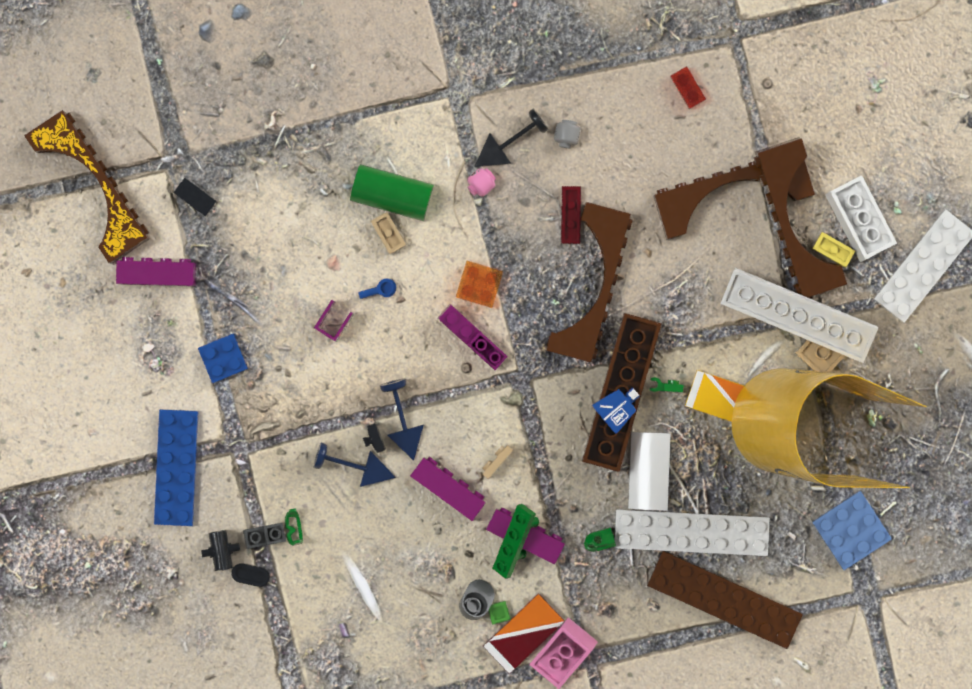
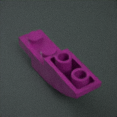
M451 304L438 316V319L494 370L508 357Z

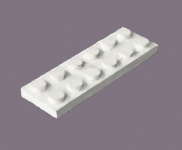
M945 209L873 300L902 323H905L972 239V230Z

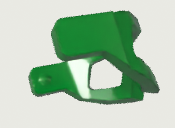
M296 508L289 509L285 516V529L289 530L286 537L292 546L303 543L302 527ZM289 517H295L297 521L299 539L295 541L292 540L291 535L296 529L289 525Z

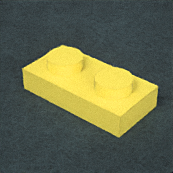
M821 232L812 248L844 268L847 267L855 253V250Z

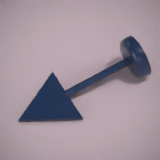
M396 379L380 385L382 392H393L403 428L402 431L391 433L387 436L414 461L424 424L407 429L397 392L398 389L406 386V379Z
M321 442L318 447L313 468L320 469L324 460L362 470L364 473L360 487L396 478L371 451L369 452L366 466L326 455L327 445Z

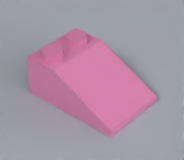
M568 617L529 665L560 689L591 653L598 641Z

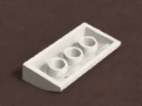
M862 175L825 194L860 262L897 244Z
M631 432L628 509L668 511L670 433Z

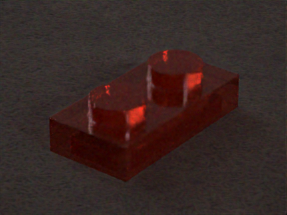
M687 66L670 76L688 109L706 100Z

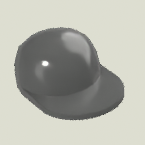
M478 579L468 585L459 603L460 612L466 619L479 620L488 612L495 596L494 590L488 582Z

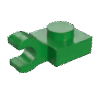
M650 378L651 381H656L658 384L656 388L649 389L652 392L668 391L683 393L684 385H679L677 380H668L667 384L662 383L659 378Z

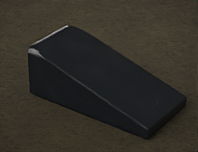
M186 178L182 180L173 192L205 217L217 202Z

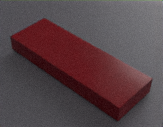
M562 186L561 244H580L581 186Z

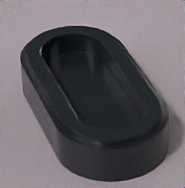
M245 563L235 565L231 572L232 578L236 582L263 587L270 580L268 570Z

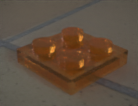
M466 261L456 298L493 308L503 271Z

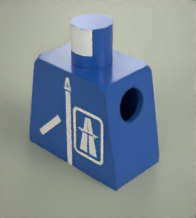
M633 388L625 394L618 389L591 406L616 434L635 413L636 409L632 403L640 396Z

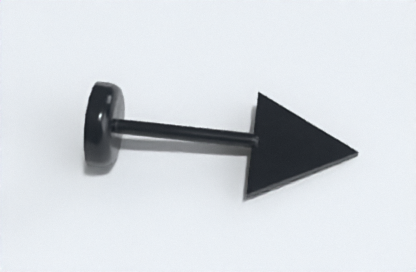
M533 108L529 111V116L533 122L500 146L491 133H489L474 167L511 164L502 149L535 126L542 133L548 131V127Z

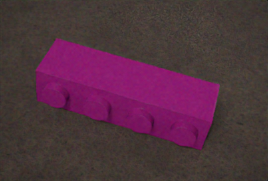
M122 257V261L117 260L116 284L195 287L196 264L191 263V259H179V262H172L171 258H160V262H154L153 258H141V261H134L133 257Z
M430 456L428 459L423 457L410 476L473 521L486 503L483 500L485 496L476 490L473 493L467 489L469 485L461 479L456 481L452 478L454 475L446 468L441 470L437 467L438 462Z
M503 507L500 510L496 508L486 530L504 539L512 516H510L512 512ZM540 526L530 528L523 549L555 565L565 545L562 542L563 538L554 533L552 536L546 534V529Z

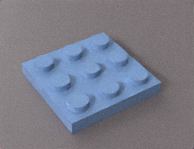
M861 491L856 492L812 521L843 570H846L892 540Z

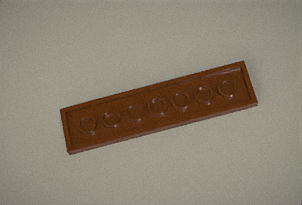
M665 551L661 552L647 583L648 587L785 649H788L803 616L798 611Z

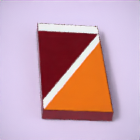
M538 593L492 636L483 647L510 674L565 620Z

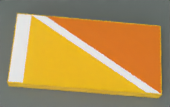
M696 370L685 406L732 422L735 402L744 385Z

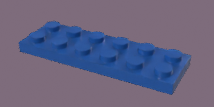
M159 409L154 525L193 526L199 411Z

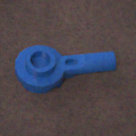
M382 279L377 287L360 291L358 294L360 299L377 294L383 297H391L396 292V284L392 279Z

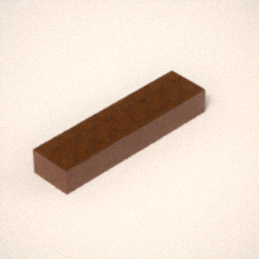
M627 313L623 314L599 400L618 389L625 394L631 388L640 397L632 403L636 409L635 413L616 434L595 411L582 462L620 472L662 323Z

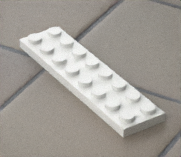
M737 268L733 271L720 303L864 363L879 328Z
M616 509L614 537L616 546L614 548L768 556L770 518Z

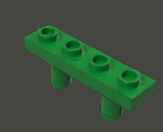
M523 504L517 505L492 567L493 570L505 579L511 578L517 560L526 557V550L522 548L529 530L539 525V519L535 517L536 513Z

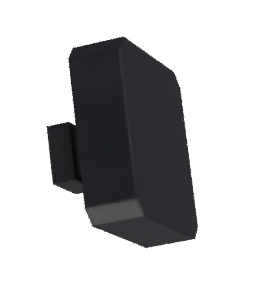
M377 424L368 425L369 437L363 438L365 446L368 447L372 444L377 453L386 450Z

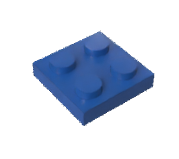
M234 333L198 348L212 383L248 369Z

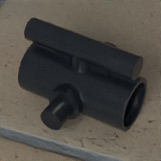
M226 530L208 533L210 547L201 550L202 558L209 556L213 558L215 571L233 568L231 554L235 551H240L239 543H228Z

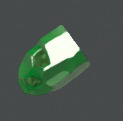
M611 527L591 532L584 541L585 549L590 552L616 546Z

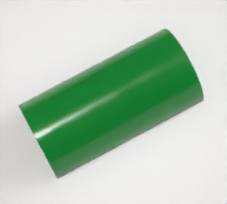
M360 164L353 183L350 201L424 222L434 185Z

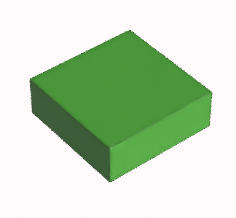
M506 601L491 604L488 612L492 625L511 620Z

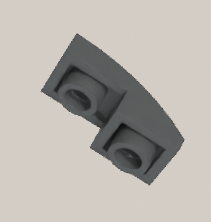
M283 523L243 530L246 549L286 541Z

